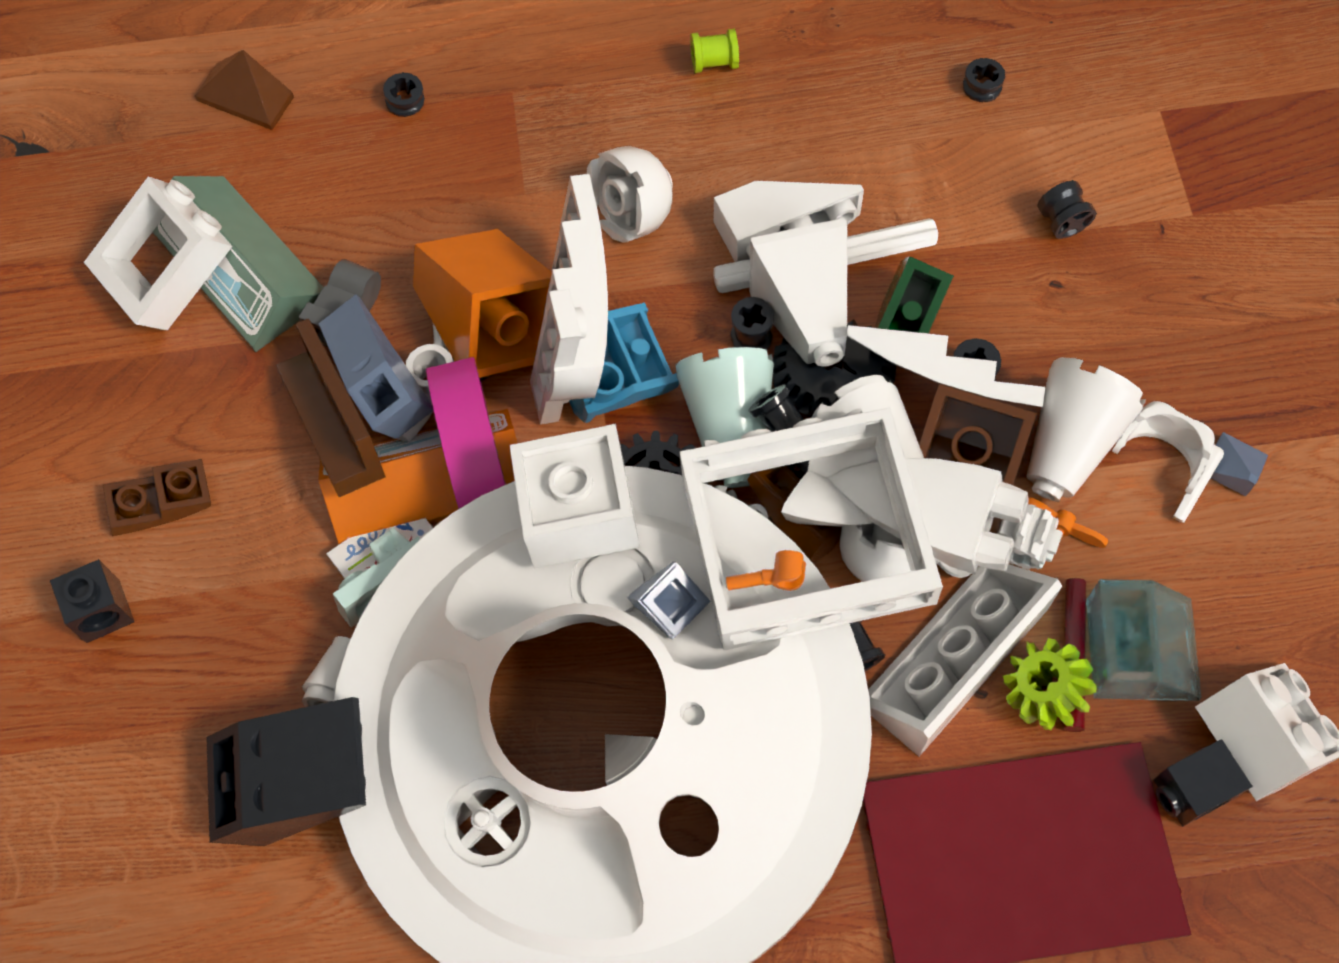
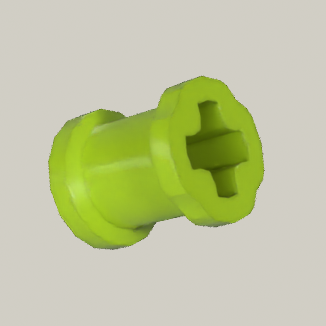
M735 28L727 29L726 34L700 37L698 33L690 34V50L694 73H701L703 68L729 65L731 69L739 68V47Z

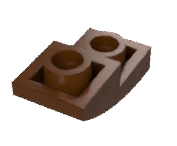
M202 459L152 467L153 476L103 484L112 536L163 525L210 507L211 499Z

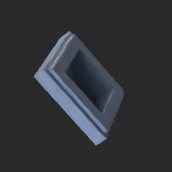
M1223 432L1216 446L1223 450L1224 455L1211 479L1247 496L1257 483L1268 455Z
M674 561L627 597L638 610L670 639H674L711 602Z

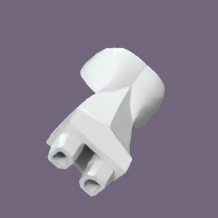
M820 404L816 418L826 421L845 417L846 413L834 407ZM875 446L809 460L807 473L794 488L781 511L786 520L798 524L851 526L875 523L901 539ZM905 458L934 558L950 567L976 574L978 566L1006 570L1013 550V538L989 531L994 517L1021 524L1028 505V492L1011 484L1004 483L1001 471L942 459Z

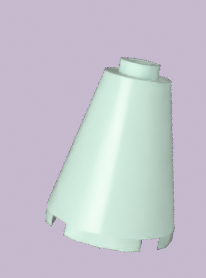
M751 347L718 349L719 357L703 362V354L698 353L684 358L677 363V378L702 447H704V441L715 440L723 443L741 439L744 434L753 430L767 429L759 417L754 418L749 412L752 404L771 390L774 363L772 354L768 356L767 350ZM751 473L720 480H724V486H727V488L745 487L750 485L747 479Z

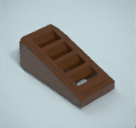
M786 465L752 472L747 481L776 526L796 543L812 563L830 553L840 540L842 526L798 524L786 520L781 513L784 503L801 479Z

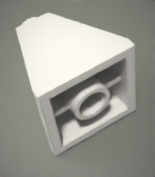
M845 218L750 239L751 297L761 298L770 304L774 311V326L806 364L816 363L818 366H830L839 362L845 356L847 340V223Z

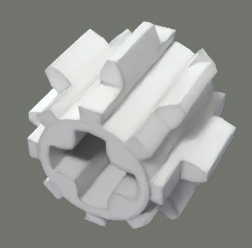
M1028 504L1021 524L1002 520L997 534L1013 538L1014 541L1009 560L1010 564H1015L1023 569L1030 570V568H1036L1039 570L1043 568L1045 561L1052 562L1063 534L1062 531L1056 530L1059 521L1058 518L1051 515L1052 512Z

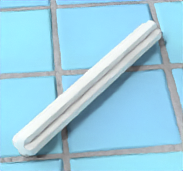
M928 218L848 236L847 265L933 246L938 240V229L935 221ZM750 259L719 265L714 268L713 277L718 292L726 293L750 287Z

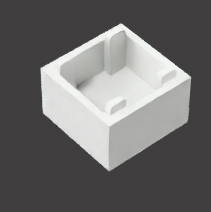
M616 424L510 445L522 533L534 568L640 547Z

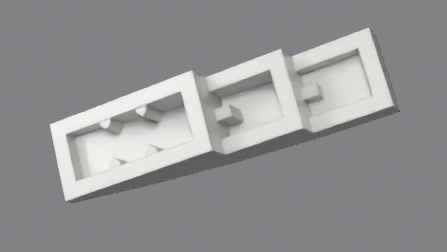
M848 325L847 336L887 361L936 383L986 398L1043 407L1045 387L994 381L997 361L946 356L948 336Z

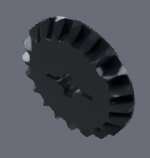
M855 319L847 324V329L848 325L858 326ZM847 336L845 356L840 360L842 362V370L838 367L826 370L825 366H818L816 363L806 364L783 337L782 343L779 346H775L772 382L775 388L785 384L790 390L788 397L798 412L812 417L820 404L832 406L839 400L835 391L861 377L877 374L883 376L887 382L891 381L894 385L897 365L887 361Z

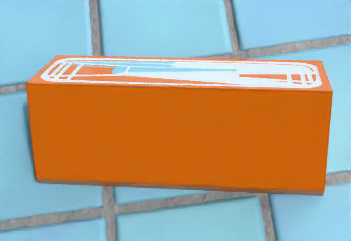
M508 408L488 414L506 485L515 481L510 445L518 443ZM438 427L418 432L409 442L395 438L373 444L386 477L342 497H338L320 460L318 481L339 544L351 537L424 518L430 524L443 521L450 514L458 510Z

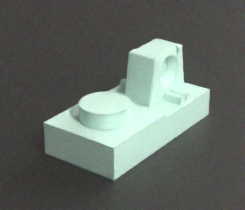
M391 528L369 544L371 553L378 565L374 564L364 572L356 571L342 581L338 590L333 593L340 615L351 628L359 622L362 613L379 585L398 561L420 540L418 536L412 541H408L396 529Z

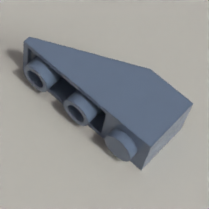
M355 294L319 323L345 388L373 431L398 439L434 411L433 405L358 295Z

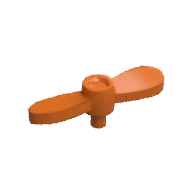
M1028 497V504L1035 505V507L1043 510L1046 509L1052 512L1051 515L1058 518L1059 522L1056 530L1062 531L1063 537L1070 534L1090 545L1106 548L1109 542L1108 539L1090 528L1075 523L1076 516L1067 510L1055 512L1039 500Z

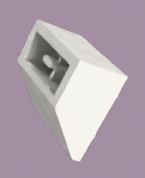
M1285 663L1246 674L1195 706L1217 741L1220 739L1224 741L1253 787L1249 791L1256 801L1283 789L1339 758V730L1327 716L1319 714L1309 699L1310 689L1298 672L1293 669L1289 670Z

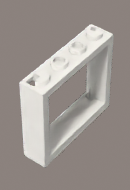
M890 407L862 413L861 408H857L847 413L845 417L826 421L820 418H809L796 423L793 428L771 432L768 429H757L744 434L741 439L723 443L715 440L704 441V447L680 451L682 477L723 651L937 604L943 585ZM875 446L910 572L732 610L702 483Z

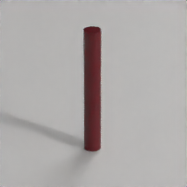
M1070 578L1066 580L1065 646L1067 644L1074 645L1080 652L1079 659H1086V580ZM1075 708L1070 712L1074 718L1073 727L1066 726L1063 723L1065 731L1082 732L1085 730V713Z

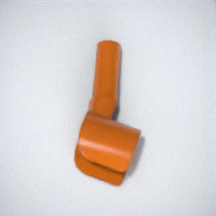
M792 550L778 551L775 555L774 569H763L762 571L726 577L728 591L759 585H773L778 589L787 591L797 590L801 587L805 578L806 562L803 560V554Z

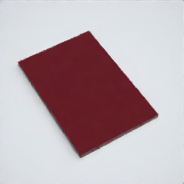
M1141 742L866 782L863 796L867 820L866 829L870 835L888 929L886 935L890 940L894 963H1017L1192 935L1181 896L1182 891L1178 885L1153 790V782L1149 775Z

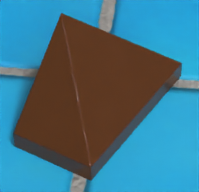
M241 50L215 65L195 94V98L198 102L273 130L293 100L294 95L291 90L248 53Z

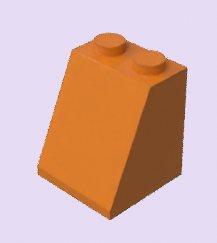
M499 229L415 244L413 288L454 362L474 357L479 378L534 365L552 272Z

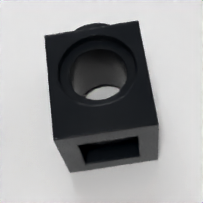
M99 559L50 580L65 625L86 643L135 622L120 580Z
M1222 739L1167 767L1153 779L1158 787L1156 788V795L1161 806L1171 817H1177L1182 827L1238 798L1253 787Z

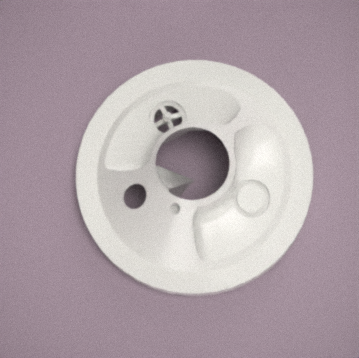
M625 466L640 547L534 568L523 538L515 481L486 493L453 512L427 532L398 561L379 585L359 619L345 652L336 682L333 701L350 697L359 698L363 765L366 779V806L341 815L339 819L351 853L372 892L389 916L405 933L440 963H752L785 937L809 911L832 878L849 844L862 806L869 772L872 736L870 697L863 661L851 626L848 623L723 651L685 485L681 475L644 467ZM702 483L725 583L728 576L757 572L763 569H774L775 555L778 551L792 550L801 552L804 557L803 560L806 562L804 582L797 590H782L773 585H759L730 590L728 595L732 610L830 589L819 570L796 543L770 520L742 501ZM674 561L711 602L674 639H670L638 610L627 597ZM594 622L604 626L620 625L626 627L648 646L656 658L663 675L666 689V711L658 739L644 736L605 734V782L607 786L596 790L584 792L559 791L540 785L527 778L503 754L497 743L490 720L489 698L491 686L504 655L517 641H525L542 636L572 624ZM497 791H502L509 795L491 810L483 806ZM691 795L700 798L712 807L717 816L719 825L717 841L710 851L701 856L686 857L679 855L667 846L661 836L659 827L661 811L668 801L677 796ZM518 806L521 826L517 838L513 841L501 827V820ZM471 816L473 827L464 835L458 827ZM486 834H491L504 848V851L499 854L484 856L481 855L474 845Z

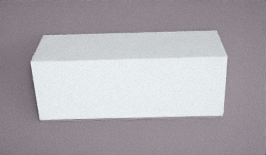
M1008 564L1006 570L989 569L979 566L976 574H972L868 689L871 716L920 757L1047 612L1062 588L1060 581L1056 578Z

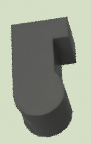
M342 259L334 267L327 286H324L314 304L307 302L299 315L300 321L309 318L322 345L328 347L319 323L355 294L361 298L370 312L379 295L381 275L377 271L347 259Z

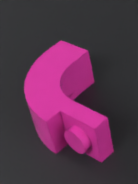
M474 357L426 368L435 419L458 509L478 497L506 485Z

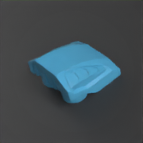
M645 303L608 311L605 359L595 398L569 400L574 414L584 423L590 422L597 415L631 405L643 399L666 394L679 386L677 373L672 374L647 318L648 309Z

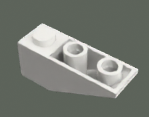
M754 181L714 197V224L734 261L750 259V239L753 237L845 218L847 224L851 223L856 217L860 216L864 189L861 185Z

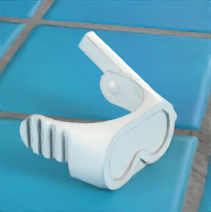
M1153 401L1142 408V411L1119 438L1112 452L1118 454L1127 441L1142 436L1164 440L1177 448L1188 461L1191 478L1185 489L1186 493L1172 517L1184 523L1223 458L1224 452L1220 447L1214 445V433L1207 425L1178 412L1175 408L1164 402Z

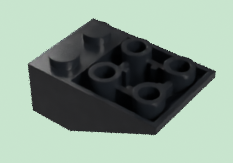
M350 697L239 721L206 737L209 843L267 846L366 806V779L363 765L359 698Z

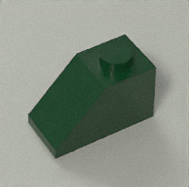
M911 256L900 261L881 304L875 328L928 334L954 275Z

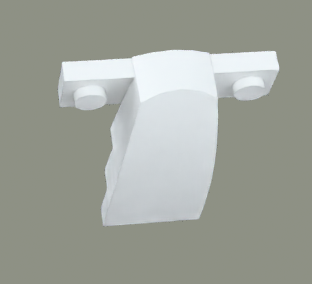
M590 174L570 176L564 203L560 232L552 265V275L543 313L544 318L530 379L540 424L559 422L563 404L568 403L569 400L595 398L604 366L608 324L607 275L601 226Z

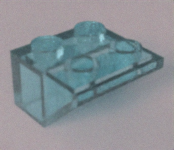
M1100 579L1086 599L1090 658L1093 667L1092 680L1097 686V692L1093 693L1094 699L1199 701L1202 697L1191 598L1153 580Z

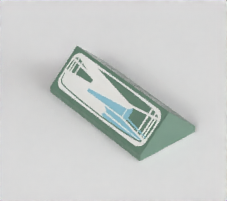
M173 176L172 180L180 182L194 194L193 202L197 207L210 214L222 226L220 233L232 245V248L201 286V289L252 349L257 352L299 322V315L307 302L314 304L324 287L224 176ZM167 214L152 232L173 257L188 240Z

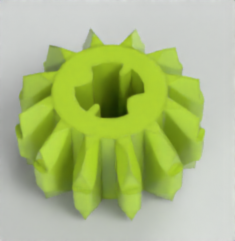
M1048 637L1043 650L1040 651L1034 643L1027 642L1026 651L1029 656L1024 660L1020 657L1010 656V663L1016 668L1017 672L1003 676L1004 684L1009 689H1012L1006 696L1008 704L1013 709H1020L1019 717L1027 724H1032L1039 720V724L1045 730L1051 731L1057 717H1059L1066 726L1073 727L1074 718L1070 712L1075 708L1080 712H1089L1090 705L1082 696L1097 692L1096 684L1093 680L1087 678L1093 672L1092 665L1087 659H1079L1080 652L1072 644H1067L1060 649L1058 642ZM1056 677L1058 682H1052V678ZM1042 686H1047V691H1043Z

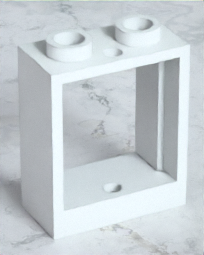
M148 176L84 261L85 265L135 324L162 330L170 328L232 248V245L220 233L222 228L220 223L210 214L200 210L193 202L194 194L176 180H170L167 183ZM167 214L188 240L155 283L151 285L131 260Z

